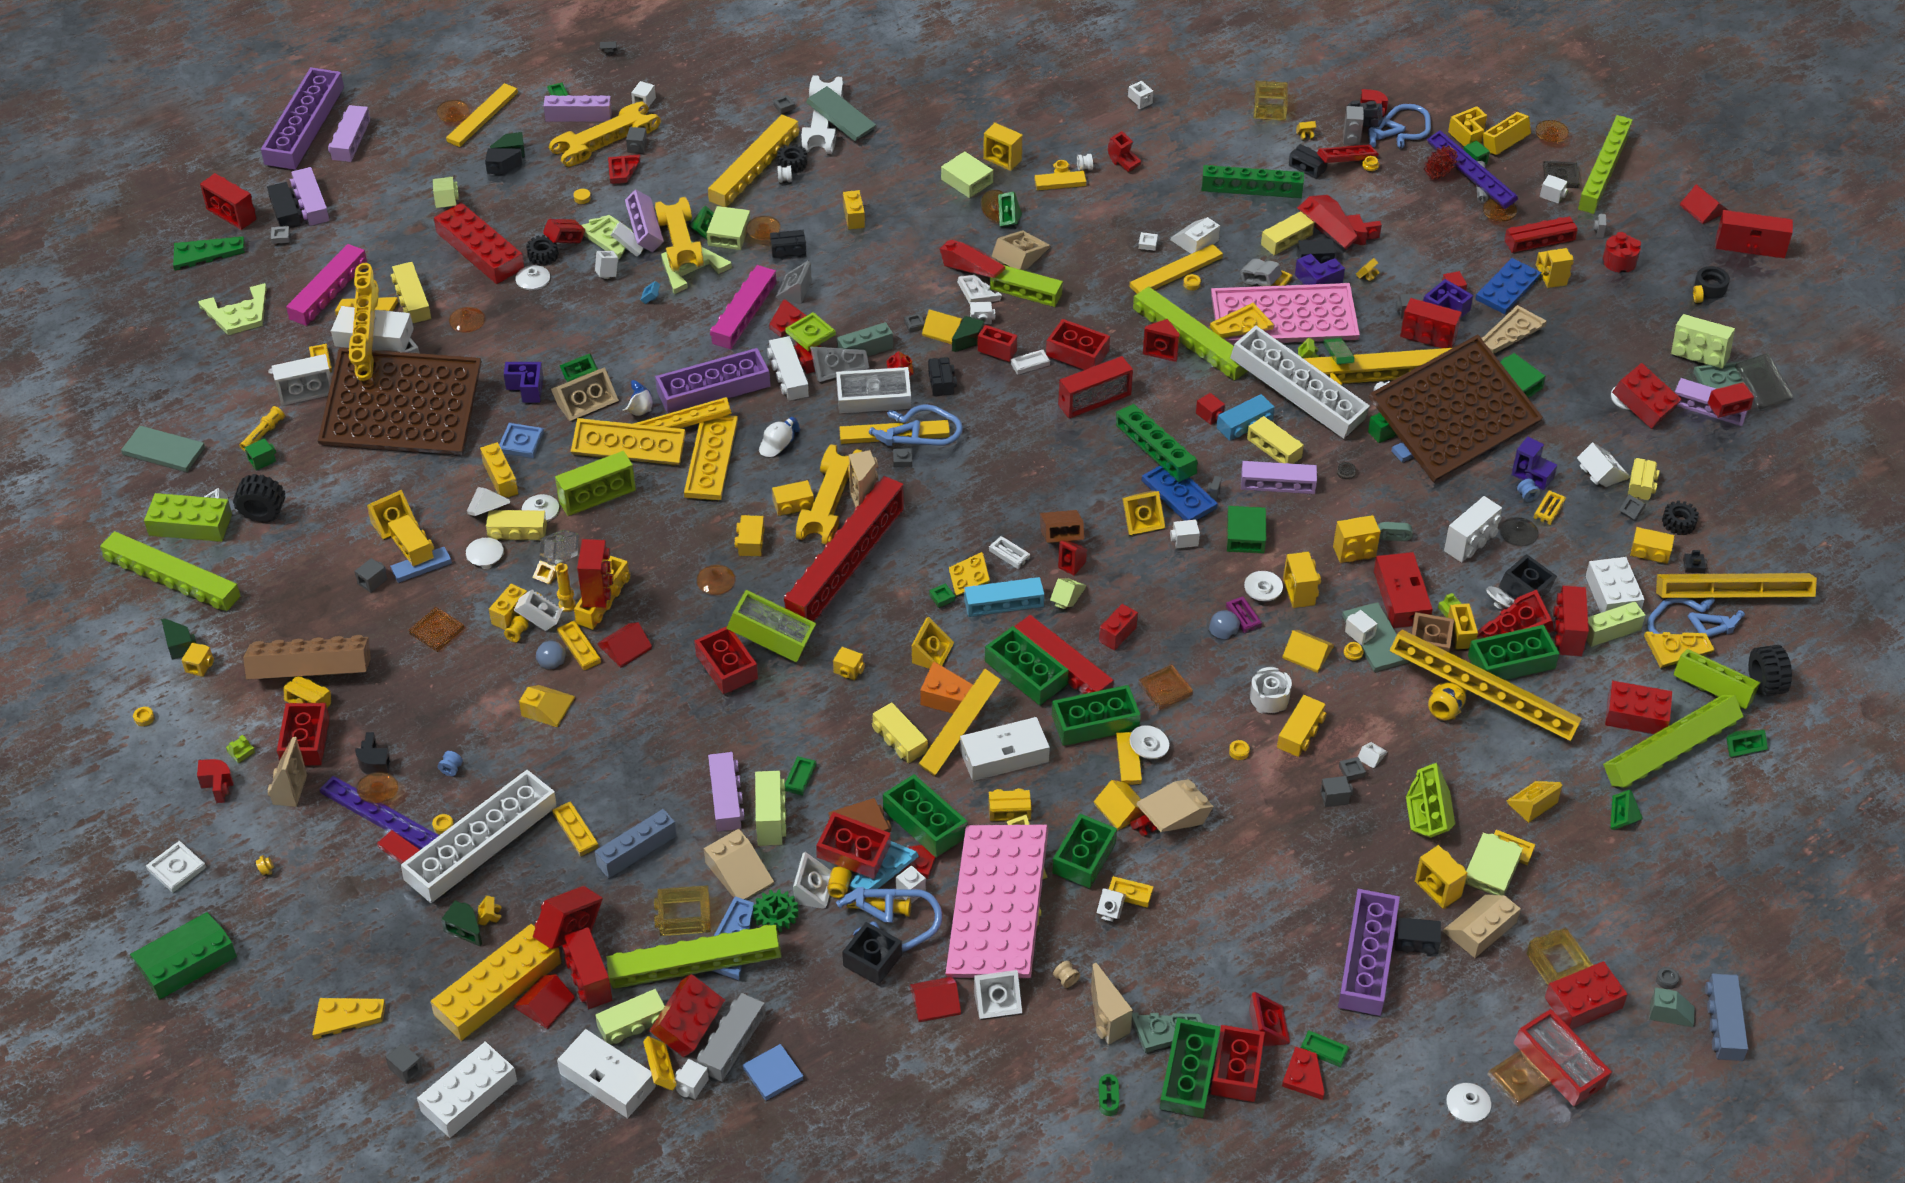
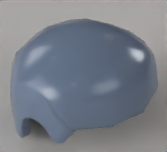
M1222 610L1216 612L1211 618L1209 630L1215 637L1226 640L1232 634H1237L1240 621L1233 612Z
M553 640L542 643L536 652L537 662L545 669H554L564 664L565 656H567L564 647L559 642Z

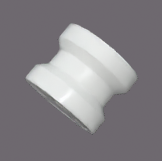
M1091 154L1086 156L1077 155L1078 171H1083L1084 169L1093 170Z
M791 165L784 168L777 166L778 183L783 181L792 182Z

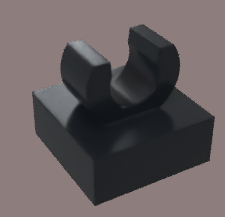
M1692 550L1691 554H1684L1685 573H1705L1704 554H1700V550Z

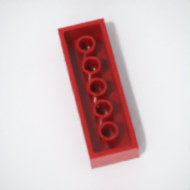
M462 202L434 217L436 233L495 284L504 281L524 268L522 253Z

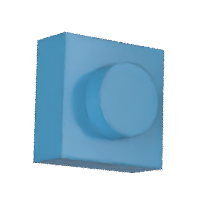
M654 281L645 287L640 300L645 304L651 300L654 301L659 295L660 284Z

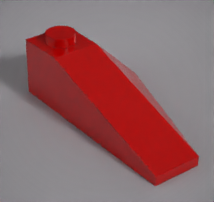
M1329 195L1309 196L1297 207L1299 212L1301 211L1314 222L1316 229L1345 250L1358 239L1341 206Z
M949 240L939 248L944 266L992 278L997 277L1005 270L1004 265L980 249L963 242Z
M1536 589L1518 597L1510 607L1503 609L1498 617L1480 628L1477 639L1544 625L1548 633L1555 630L1552 619Z

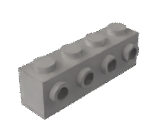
M743 993L740 994L737 1000L735 999L732 1002L727 1016L722 1017L716 1033L713 1032L705 1050L702 1049L697 1057L698 1064L707 1067L708 1076L721 1082L724 1080L764 1018V1002Z

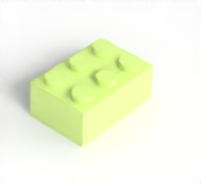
M1683 314L1676 324L1671 354L1723 369L1730 358L1735 328Z
M780 771L755 772L758 846L783 845L782 837H786L785 779L780 778Z

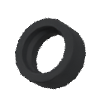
M1705 266L1697 272L1694 286L1701 285L1704 296L1716 298L1723 296L1727 292L1730 277L1725 270L1719 267ZM1704 279H1714L1720 285L1709 284Z

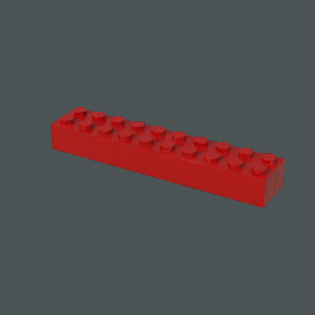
M883 476L880 481L875 483L873 490L866 494L861 505L855 508L852 516L846 519L844 526L837 530L831 542H828L822 553L816 556L814 563L806 568L801 579H798L792 590L786 593L784 597L785 609L815 622L904 510L903 483Z

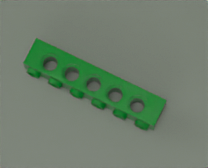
M1203 165L1201 191L1302 198L1304 172Z
M1132 404L1116 411V426L1178 482L1197 474L1198 461L1196 457L1191 455L1184 446H1181L1174 437L1166 433L1152 418H1149L1142 409Z

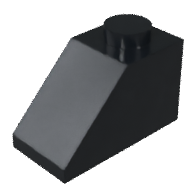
M487 149L485 159L487 174H505L523 163L521 149Z

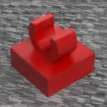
M1146 815L1129 822L1133 830L1139 827L1141 836L1147 835L1146 826L1150 828L1151 832L1156 830V826Z

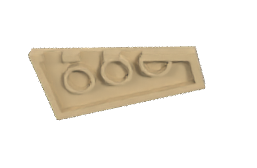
M1517 305L1482 340L1492 353L1495 354L1545 327L1547 321Z

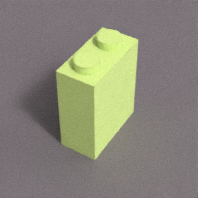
M963 152L941 166V180L968 198H971L993 183V169L967 152Z
M717 206L707 231L708 246L741 250L751 224L750 210Z
M1483 833L1466 872L1468 873L1465 884L1493 895H1505L1520 861L1523 848L1515 842L1501 840L1494 834Z

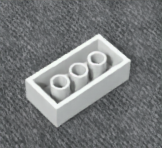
M484 1042L417 1097L420 1111L451 1138L517 1082L515 1068L489 1044Z

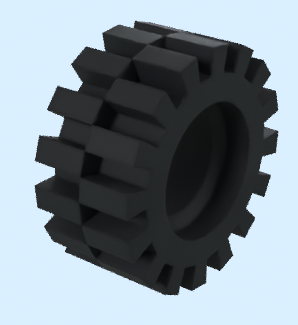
M789 144V147L784 145V148L781 147L780 151L778 150L777 152L778 166L784 168L791 165V174H793V171L799 173L798 170L803 171V168L805 169L807 165L806 149H802L801 145L798 147L797 144L794 146Z
M538 235L536 239L533 237L531 241H528L526 245L527 255L532 264L535 265L537 263L538 266L540 264L546 266V263L550 265L552 264L551 261L555 262L556 258L558 259L557 243H553L545 235H542V237Z
M1677 500L1676 503L1672 501L1671 504H1667L1662 517L1663 526H1666L1667 531L1671 529L1673 534L1677 532V535H1681V533L1687 535V532L1689 534L1695 530L1699 517V512L1696 511L1697 508H1692L1691 503L1686 505V501H1683V503H1680V500ZM1675 516H1681L1686 520L1678 519Z

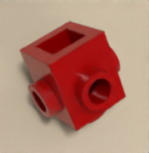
M898 351L887 360V369L908 367L909 377L914 374L912 359L908 355Z

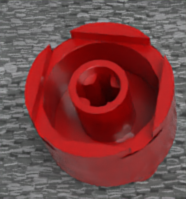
M1618 232L1616 235L1611 236L1606 241L1603 254L1605 267L1619 273L1621 270H1626V272L1634 270L1637 266L1641 242L1626 235L1624 232Z

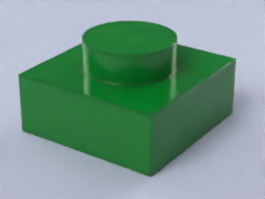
M946 583L929 590V596L938 608L955 601V595Z

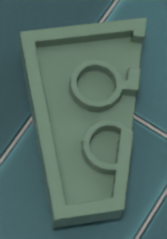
M1132 1013V1023L1143 1050L1147 1053L1172 1046L1177 1018L1203 1023L1200 1014L1173 1013L1171 1016L1159 1015V1013H1150V1015Z

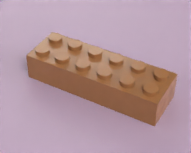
M355 635L351 638L336 636L326 640L318 637L310 641H304L303 639H294L292 642L275 640L272 643L256 641L249 645L243 659L246 679L366 672L371 660L369 637Z

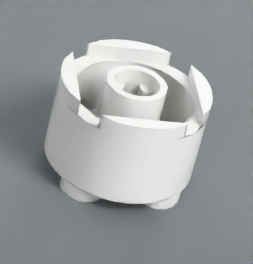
M1266 667L1257 671V674L1253 676L1250 700L1259 713H1276L1287 708L1292 686L1289 675L1285 672L1284 674L1279 672L1278 668Z

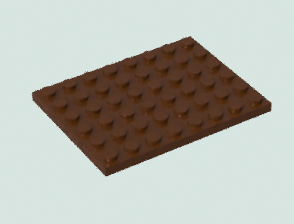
M1478 334L1371 392L1368 396L1433 482L1543 419L1539 411Z
M339 348L318 437L319 445L463 455L482 363L481 358L372 350L374 359L372 377L366 381H360L356 378L355 366L349 359V348ZM363 371L359 375H366L368 372Z

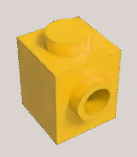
M192 643L181 661L186 673L203 677L208 668L213 665L214 657L210 647L204 644Z
M841 647L833 660L834 673L855 680L858 674H862L865 667L863 654Z

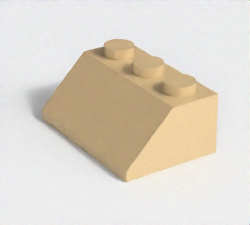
M605 367L551 389L557 405L569 421L619 401Z
M870 450L849 454L850 495L855 508L861 505L866 494L873 490L876 481H878V474L875 468H878V462L876 457L872 456Z
M1484 895L1443 929V932L1476 958L1517 923L1521 908L1505 895Z

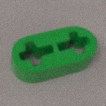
M1105 1074L1099 1079V1110L1105 1116H1113L1119 1109V1082L1116 1076ZM1106 1083H1110L1111 1091H1107ZM1107 1099H1111V1108L1107 1107Z

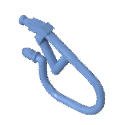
M1398 105L1383 118L1379 127L1369 128L1370 145L1375 147L1376 139L1380 140L1398 134L1397 146L1399 148L1405 146V139H1423L1431 131V116L1425 108L1419 105ZM1401 110L1418 111L1425 116V131L1420 134H1403L1406 126L1390 119ZM1385 125L1393 128L1386 131L1381 130Z
M924 404L912 408L904 416L894 410H889L887 414L897 422L906 423L914 414L920 411L935 412L951 420L956 425V431L951 437L946 439L919 438L920 421L918 420L887 429V433L881 429L876 430L871 427L869 434H873L877 440L888 446H892L893 443L945 446L955 442L960 437L963 426L955 415L937 406ZM912 430L911 437L894 436Z
M1707 597L1701 605L1689 598H1667L1663 600L1647 620L1649 632L1660 634L1654 627V621L1668 605L1682 603L1703 613L1709 610L1710 606L1715 602V597ZM1739 610L1736 615L1729 619L1727 616L1692 612L1688 615V618L1698 633H1706L1708 637L1724 632L1726 634L1733 633L1741 618L1745 616V613ZM1701 621L1719 623L1721 626L1706 630Z
M856 887L855 890L846 894L840 901H836L839 909L856 901V906L884 923H893L894 897H922L926 899L934 910V923L925 933L902 944V952L910 950L932 937L938 931L942 922V910L936 898L929 892L919 889H865L864 887ZM865 897H885V913L865 902ZM873 921L870 923L875 927L879 928L876 922ZM861 927L855 930V932L853 933L854 936L861 929Z

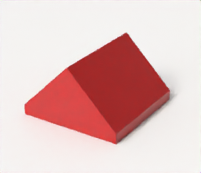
M1697 184L1680 203L1684 210L1702 224L1721 216L1723 210H1728Z
M1168 319L1145 326L1143 354L1177 362L1180 334Z
M639 622L629 623L597 643L620 668L652 649V645Z
M556 974L544 975L517 1001L514 1008L548 1029L575 1000V996Z
M952 977L910 984L918 1022L961 1015L957 983Z
M1253 992L1249 1012L1253 1030L1265 1032L1263 1047L1289 1044L1290 1039L1283 1006L1257 992Z

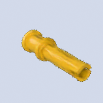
M273 406L270 412L261 418L260 424L239 444L240 448L245 451L244 447L259 441L268 431L273 430L275 425L285 418L284 412L280 408Z
M559 563L555 566L559 587L557 591V598L560 600L558 605L559 608H562L563 612H570L576 606L573 599L574 590L570 587L567 564L563 566V563Z
M520 614L512 619L511 626L504 631V636L511 642H518L522 632L528 628L529 620Z
M865 897V902L885 912L884 898ZM893 898V913L905 914L906 917H909L911 898L906 900ZM856 901L847 905V908L860 909L856 906Z

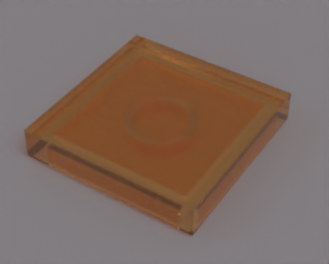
M435 607L409 629V634L438 652L465 628L464 624Z
M1172 664L1139 679L1138 682L1159 710L1193 695L1192 688Z
M1518 1051L1496 1065L1487 1074L1516 1106L1551 1083L1522 1051Z

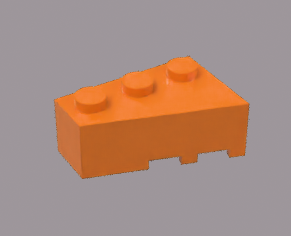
M933 661L920 690V705L953 714L973 684ZM979 711V713L976 715V717L974 718V720H977V718H978V716H979V714H980V711Z

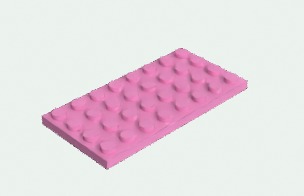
M1350 283L1211 288L1215 320L1254 302L1274 324L1273 330L1265 332L1280 343L1304 342L1308 337L1313 339L1314 342L1334 338L1359 340L1360 334ZM1244 335L1223 339L1234 345Z
M1047 825L966 826L946 967L947 977L974 978L975 975L1017 970L1018 978H1031L1049 830Z

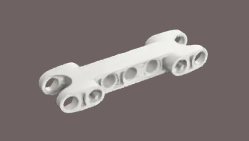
M813 75L809 87V97L828 86L843 98L842 77H836L833 82L825 83L819 79V76ZM814 109L811 128H802V149L805 148L808 153L811 148L819 146L826 150V154H832L836 142V129H830V121Z

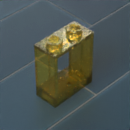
M1255 81L1253 118L1286 120L1288 82ZM1259 98L1283 99V104L1259 103Z
M708 885L658 889V898H654V909L658 910V915H654L655 928H659L660 936L711 932ZM700 901L701 917L664 919V903Z
M1566 927L1560 930H1553L1543 937H1535L1529 942L1526 954L1547 984L1593 966ZM1562 943L1577 965L1557 973L1542 950Z

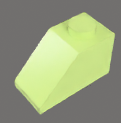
M1058 578L1050 600L1056 602L1055 606L1062 609L1073 607L1085 590L1086 585L1069 578Z

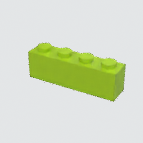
M1005 266V270L997 277H990V290L1055 307L1062 295L1063 281Z
M1686 649L1681 654L1673 674L1679 680L1689 682L1702 691L1714 694L1717 698L1721 695H1735L1739 707L1747 709L1753 702L1760 685L1759 681L1689 649Z

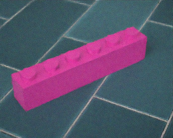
M347 244L286 306L289 320L305 326L314 320L321 310L355 277L356 267L361 263H367L365 250Z
M757 265L750 272L748 279L742 283L739 292L735 293L732 302L727 305L725 312L719 316L716 325L712 326L710 330L712 344L727 349L733 348L776 285V270Z

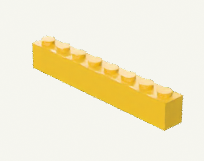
M781 114L708 188L709 201L722 207H727L762 173L766 166L771 164L772 160L777 156L778 150L780 151L781 147L784 148V145L788 146L798 136V121Z
M1810 573L1657 574L1656 593L1662 598L1816 597L1817 578Z

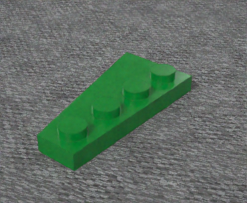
M244 236L174 243V271L181 270L180 267L186 265L189 267L196 266L197 262L205 260L208 263L216 257L227 258L245 253Z

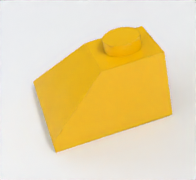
M1149 491L1122 498L1129 535L1165 528L1159 491Z
M541 685L527 687L519 700L521 716L558 727L573 703L575 696Z

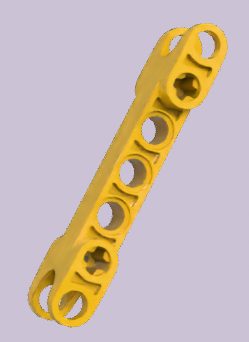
M642 101L622 108L619 116L578 134L569 131L559 135L550 142L549 150L554 154L564 153L561 157V162L567 167L574 166L588 160L593 151L627 137L630 127L646 128V133L648 134L659 127L661 119L656 114L646 115L649 110L648 105Z
M679 198L678 203L674 205H665L661 201L655 202L659 226H668L673 244L672 247L666 248L671 270L673 272L679 271V267L685 263H694L697 267L704 266L700 241L691 243L685 221L692 220L687 198Z
M361 263L355 270L354 284L356 296L353 335L350 337L349 359L355 366L356 378L360 381H366L373 374L374 359L372 347L375 308L378 305L379 287L376 280L373 279L372 266L368 263ZM362 269H368L366 272H360ZM363 371L368 372L366 375H359Z
M829 445L824 453L820 472L824 473L825 477L811 511L802 509L796 526L797 540H803L808 534L818 533L822 536V545H826L828 542H831L838 530L839 516L834 515L849 478V456L837 454V445ZM856 449L853 454L863 452V450Z

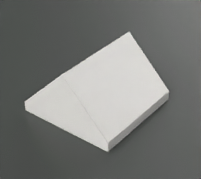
M478 487L467 509L468 515L476 516L509 504L510 500L486 488Z
M807 852L802 854L793 886L795 902H798V905L824 909L829 899L827 885L831 870Z
M1017 970L974 976V995L979 1019L1022 1013Z

